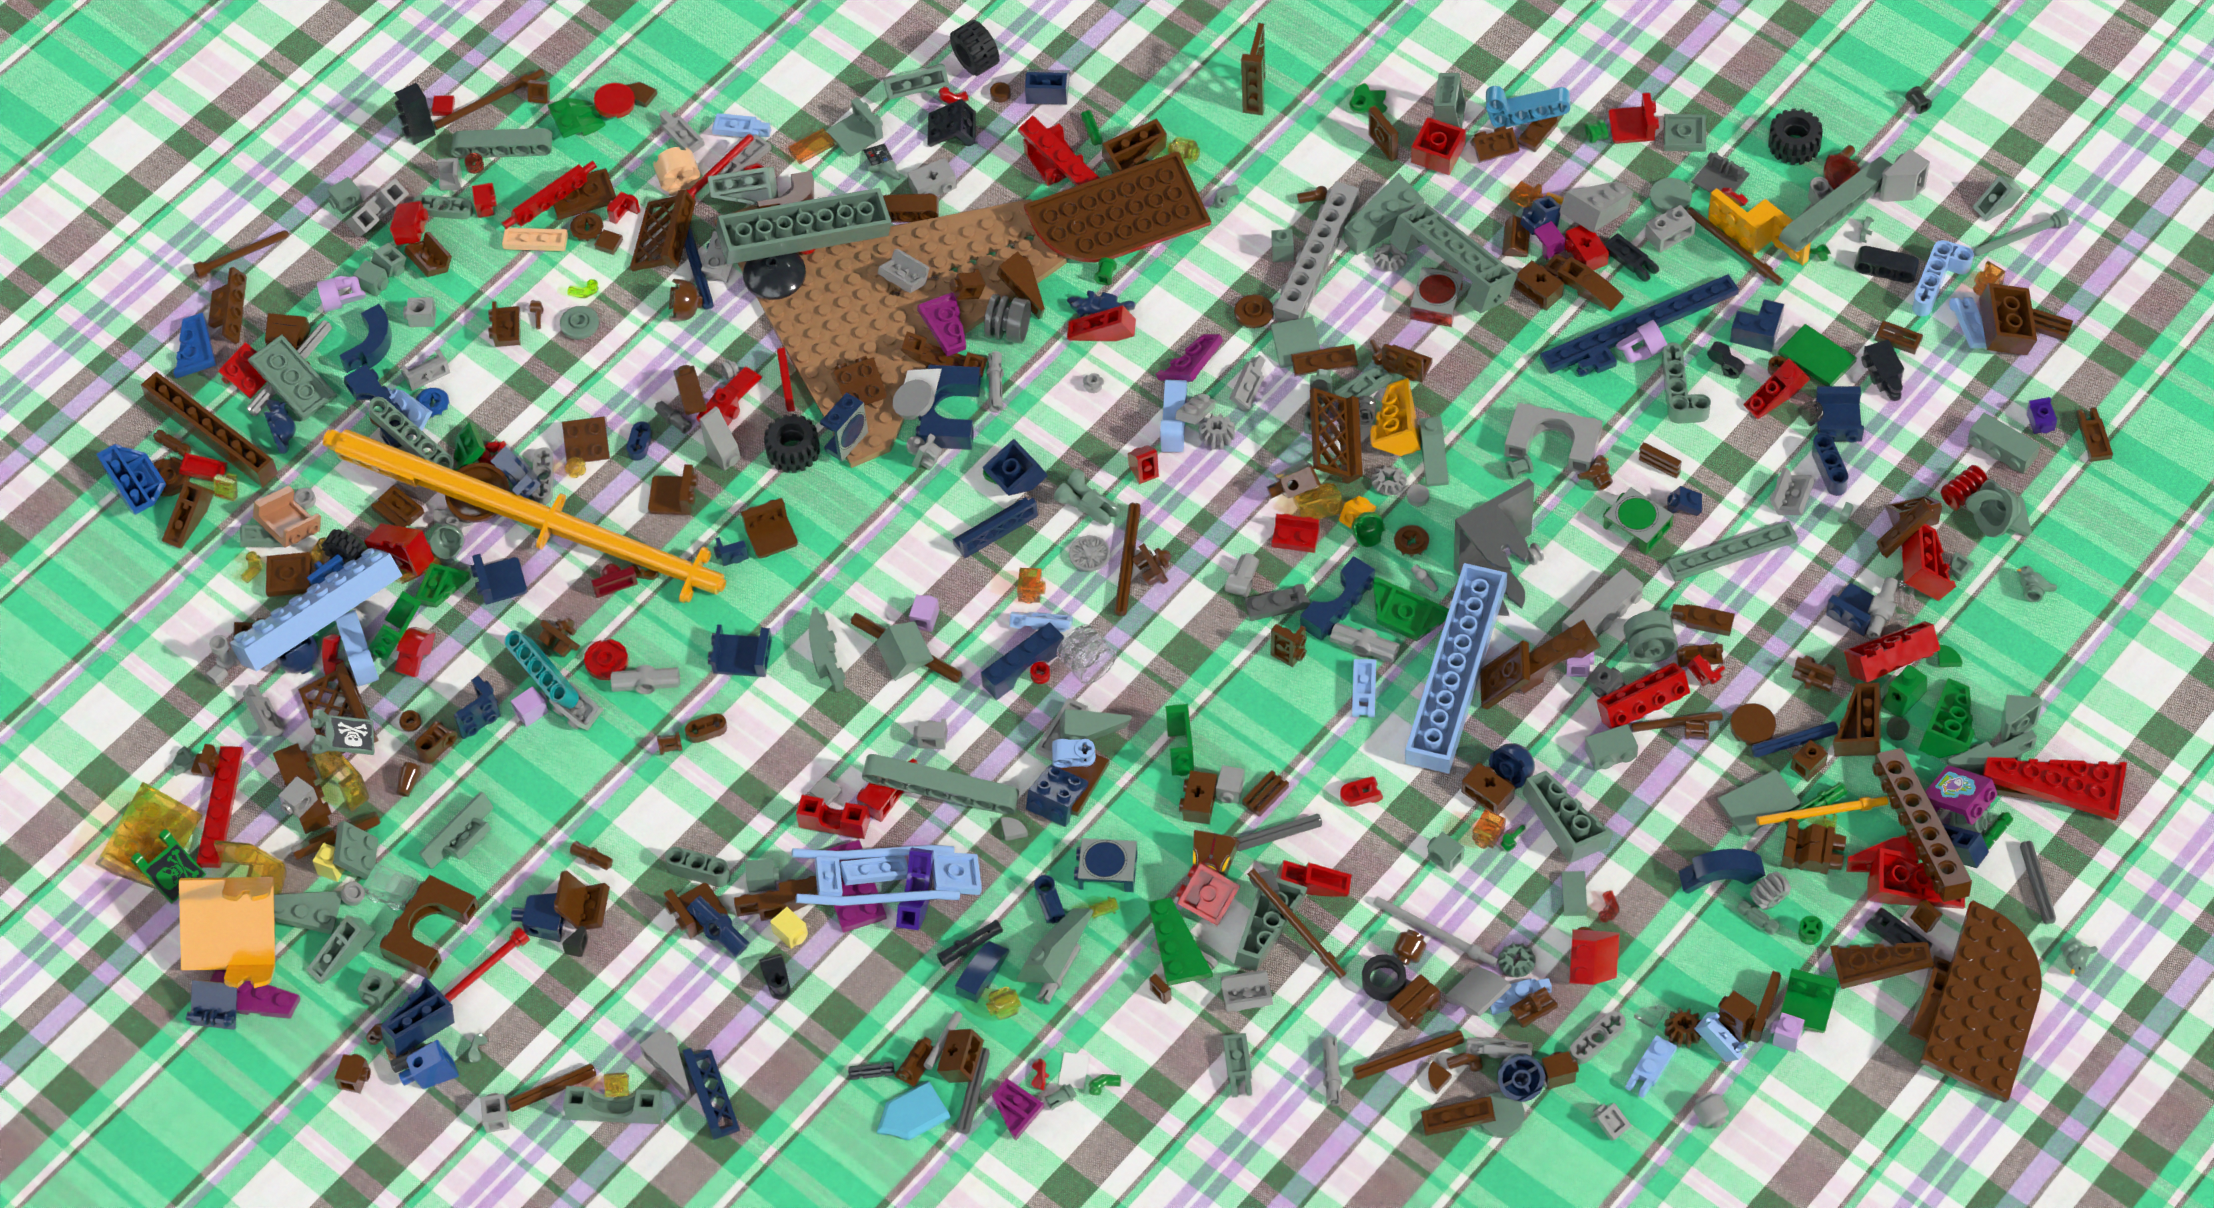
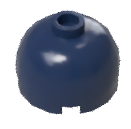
M313 635L275 659L282 670L293 674H306L313 669L312 665L319 656L318 646Z
M1504 744L1492 752L1489 757V767L1502 779H1508L1515 787V790L1525 785L1526 779L1533 776L1535 770L1534 759L1531 753L1520 744Z
M1526 1053L1509 1055L1498 1067L1497 1082L1499 1088L1509 1099L1526 1102L1534 1099L1543 1089L1542 1086L1545 1080L1543 1067L1531 1055Z

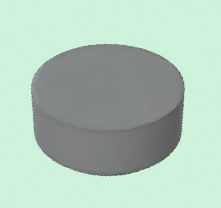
M1421 484L1412 485L1407 491L1408 502L1417 507L1425 505L1429 500V490L1427 487Z
M301 488L294 493V501L304 510L314 506L316 497L311 489Z
M349 882L341 890L342 900L350 906L360 904L365 897L363 886L357 882Z

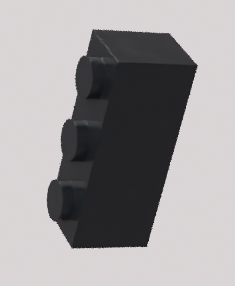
M417 82L394 92L396 97L394 105L398 113H400L397 116L401 125L404 126L401 128L406 139L410 138L413 145L435 136L426 97Z

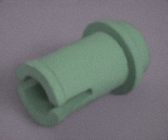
M1063 1084V1088L1045 1097L1051 1110L1069 1100L1071 1102L1074 1101L1073 1098L1077 1095L1071 1084Z

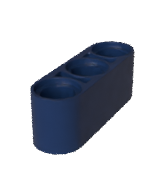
M1819 433L1813 440L1812 457L1828 492L1832 495L1840 496L1846 492L1849 475L1833 438L1827 433Z

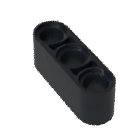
M1861 246L1857 253L1854 269L1865 275L1902 283H1912L1917 274L1919 260L1917 257L1871 246Z

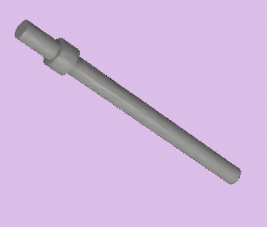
M1378 896L1375 898L1373 905L1468 953V956L1476 961L1481 960L1493 967L1497 965L1499 959L1484 952L1482 947L1476 944L1471 945Z

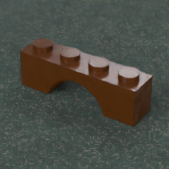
M1584 619L1529 652L1530 682L1520 688L1524 694L1543 683L1546 673L1559 662L1574 657L1583 658L1601 647Z

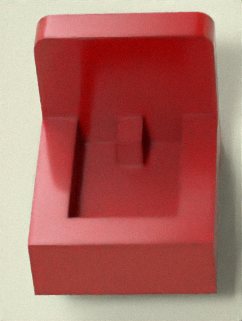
M621 191L607 206L609 221L617 224L628 210L638 214L640 212L638 199L631 194L628 195Z

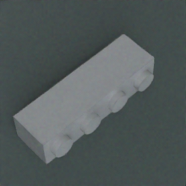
M1622 568L1563 621L1562 632L1584 619L1595 638H1597L1598 634L1611 627L1617 617H1622L1633 603L1637 604L1643 596V583L1626 569Z

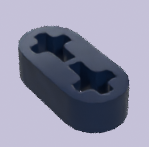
M637 422L631 429L626 449L629 458L639 461L647 455L652 438V430L647 422ZM642 430H645V432L642 433V436L639 437V433H641ZM637 445H639L640 449L637 452H633V450L637 449Z

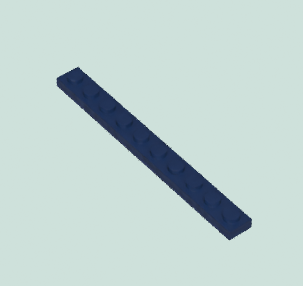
M1727 274L1540 354V359L1549 373L1552 374L1587 359V355L1591 351L1605 346L1609 349L1615 347L1618 342L1636 333L1638 327L1651 320H1654L1660 328L1738 295L1739 288L1730 275Z

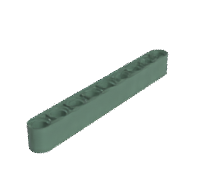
M1881 156L1875 159L1788 224L1782 230L1779 241L1796 252L1800 251L1877 193L1882 184L1883 171L1893 164Z

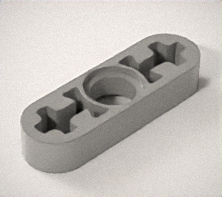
M543 447L537 449L534 453L533 471L537 476L541 473H547L549 476L544 480H540L541 485L532 493L534 501L546 505L553 497L554 456L549 448ZM544 456H547L545 458V465H542L541 460ZM541 487H544L545 491L543 496H539L541 495Z
M1612 1011L1605 1015L1572 1043L1570 1048L1571 1058L1576 1059L1578 1064H1585L1623 1033L1626 1023L1624 1015L1617 1011ZM1611 1021H1619V1026L1613 1025L1610 1027ZM1595 1033H1600L1605 1039L1602 1042H1594L1591 1036ZM1577 1049L1579 1051L1585 1049V1055H1583L1582 1053L1577 1055Z

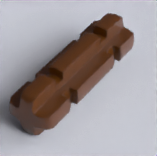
M158 429L154 433L153 437L156 442L163 443V446L176 453L179 452V455L184 457L185 453H191L189 445L182 443V441L170 434H166L163 430Z

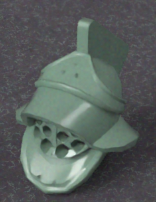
M1989 479L1985 481L1980 491L1972 494L1965 501L1967 509L1974 513V520L1977 526L1986 536L1996 538L2005 534L2008 528L2024 536L2031 534L2024 499L2022 497L2017 498L2015 492L2001 487L1994 480Z

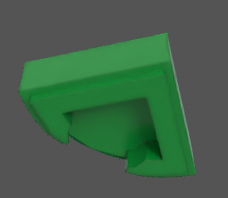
M1939 644L1940 650L1937 651L1939 668L1962 667L1960 655L1953 648Z

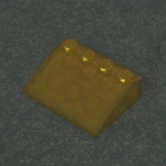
M142 782L95 864L116 876L157 889L131 862L132 856L138 852L148 864L168 848L159 838L160 832L164 829H167L184 849L202 814Z

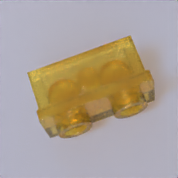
M1324 483L1317 488L1310 489L1293 497V501L1299 509L1300 517L1322 519L1341 514L1343 510L1341 493L1334 483Z

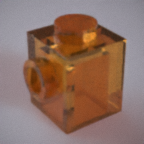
M1020 568L1017 585L1018 602L1027 604L1040 603L1041 594L1046 592V581H1043L1042 569Z

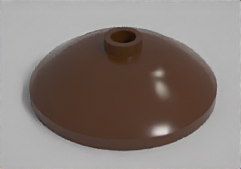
M472 463L457 470L465 475L510 491L507 477L494 465ZM445 495L449 510L454 516L463 521L478 523L498 515Z

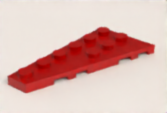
M1987 757L1982 776L1991 778L1994 784L2116 821L2119 815L2127 762L2108 764L2107 761H2099L2098 764L2086 763L2083 760L2050 759L2049 762H2038V759L2017 761L2015 758Z

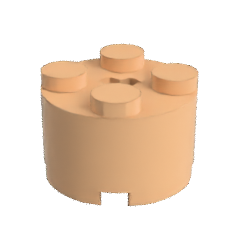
M679 147L667 149L658 155L657 162L654 160L653 167L660 186L672 196L677 195L678 190L691 188L699 181L700 171L689 148H685L686 150H680Z

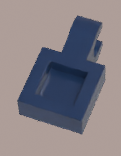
M1605 346L1589 352L1587 359L1578 362L1580 368L1576 371L1580 377L1588 375L1593 369L1598 374L1616 367L1617 360L1609 348Z

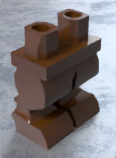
M1789 818L1781 867L1788 868L1789 870L1793 868L1803 870L1806 868L1813 872L1820 871L1822 874H1827L1829 869H1842L1844 855L1834 854L1832 849L1844 851L1847 836L1836 834L1835 827L1828 826L1826 828L1819 824H1811L1804 830H1801L1798 827L1799 822Z

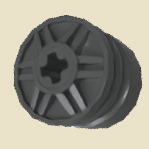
M993 294L989 300L984 318L986 338L992 339L995 335L997 340H1001L1006 331L1008 342L1022 344L1026 338L1030 322V300L1015 297L1011 305H1009L1008 296L1004 295L1001 298L999 294Z

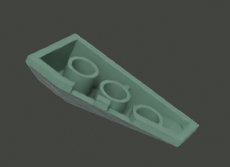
M1073 908L1033 947L1017 980L1019 982L1056 983L1094 911L1092 909Z

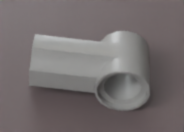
M1250 553L1241 554L1234 572L1230 573L1227 578L1225 591L1247 598L1251 591L1252 579L1259 565V559Z

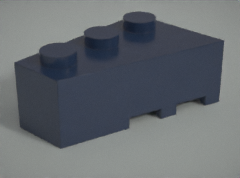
M426 977L415 993H410L408 1000L402 1007L398 1006L381 1025L383 1044L396 1057L455 1023L453 1005Z

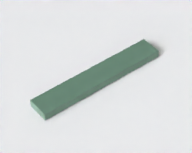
M1786 521L1666 560V566L1674 582L1796 543L1798 537L1790 522Z

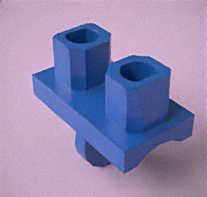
M337 554L324 565L317 561L314 564L317 570L309 575L307 579L311 585L322 583L326 580L325 577L344 568L342 557Z

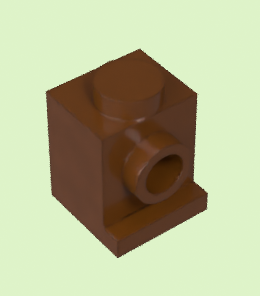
M974 269L971 273H957L955 279L950 280V290L954 293L956 300L979 299L986 285L979 269Z

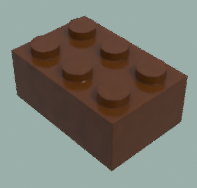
M1988 283L1979 297L1987 350L2028 355L2037 342L2029 288Z

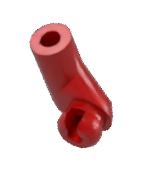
M948 87L939 89V98L947 104L959 99L965 102L969 101L966 91L954 94L949 91Z

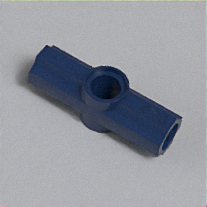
M698 896L687 907L688 913L703 926L706 937L713 941L717 940L735 958L740 956L750 945V942L732 926L731 918L727 914L718 913L701 896Z

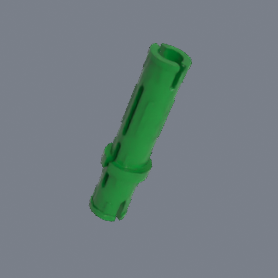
M1838 782L1828 790L1818 792L1815 798L1795 810L1832 805L1833 802L1847 795V789L1843 783ZM1807 818L1797 819V821L1800 823Z

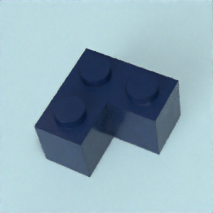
M1763 299L1759 315L1737 310L1731 329L1730 342L1772 352L1783 320L1785 304Z

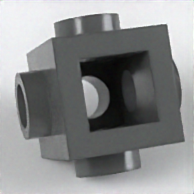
M1599 663L1586 678L1590 688L1598 698L1626 686L1622 679L1623 675L1619 670L1614 667L1610 669L1602 663Z

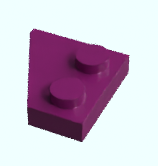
M1007 1078L992 1094V1099L1014 1140L1021 1136L1044 1108L1043 1102Z

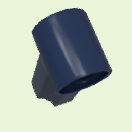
M1041 875L1034 883L1036 898L1040 903L1046 923L1055 924L1065 917V913L1055 888L1054 879L1049 875ZM1043 887L1050 888L1048 891H1041L1040 889Z

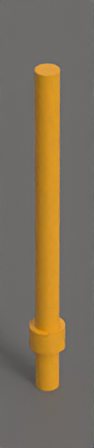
M1887 796L1877 798L1862 797L1858 801L1757 816L1756 823L1760 826L1789 821V818L1797 820L1854 810L1868 811L1872 810L1873 807L1888 805Z

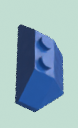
M114 444L96 454L112 485L132 514L136 515L155 505L166 483L146 453Z

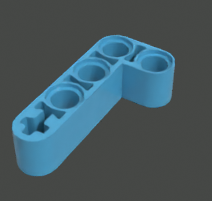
M1491 86L1486 90V110L1494 127L1506 126L1507 128L1567 114L1570 111V92L1564 87H1558L1507 99L1504 90L1500 86Z

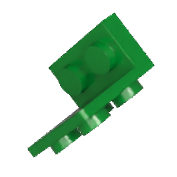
M1792 968L1780 1016L1783 1012L1804 1019V1029L1825 1033L1838 980Z

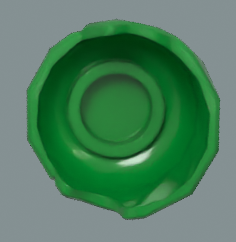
M1363 512L1354 519L1352 533L1359 545L1362 547H1373L1382 541L1381 535L1385 531V525L1380 515L1375 512Z

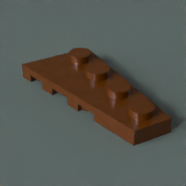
M1927 942L1897 943L1896 946L1874 944V947L1850 945V948L1830 946L1841 989L1934 967Z

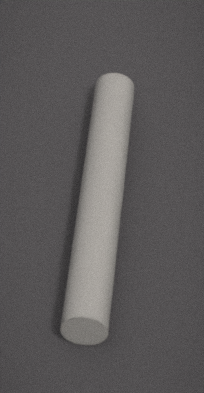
M955 1011L924 1063L926 1069L931 1070L943 1051L948 1031L955 1030L963 1017L960 1012Z

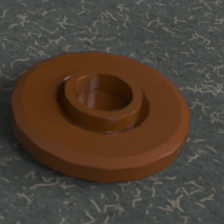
M1256 294L1247 295L1239 299L1234 309L1236 320L1241 325L1254 329L1267 325L1274 314L1273 305L1270 300Z

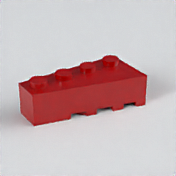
M1924 621L1843 651L1850 676L1868 683L1921 658L1933 656L1934 652L1940 650L1934 624Z

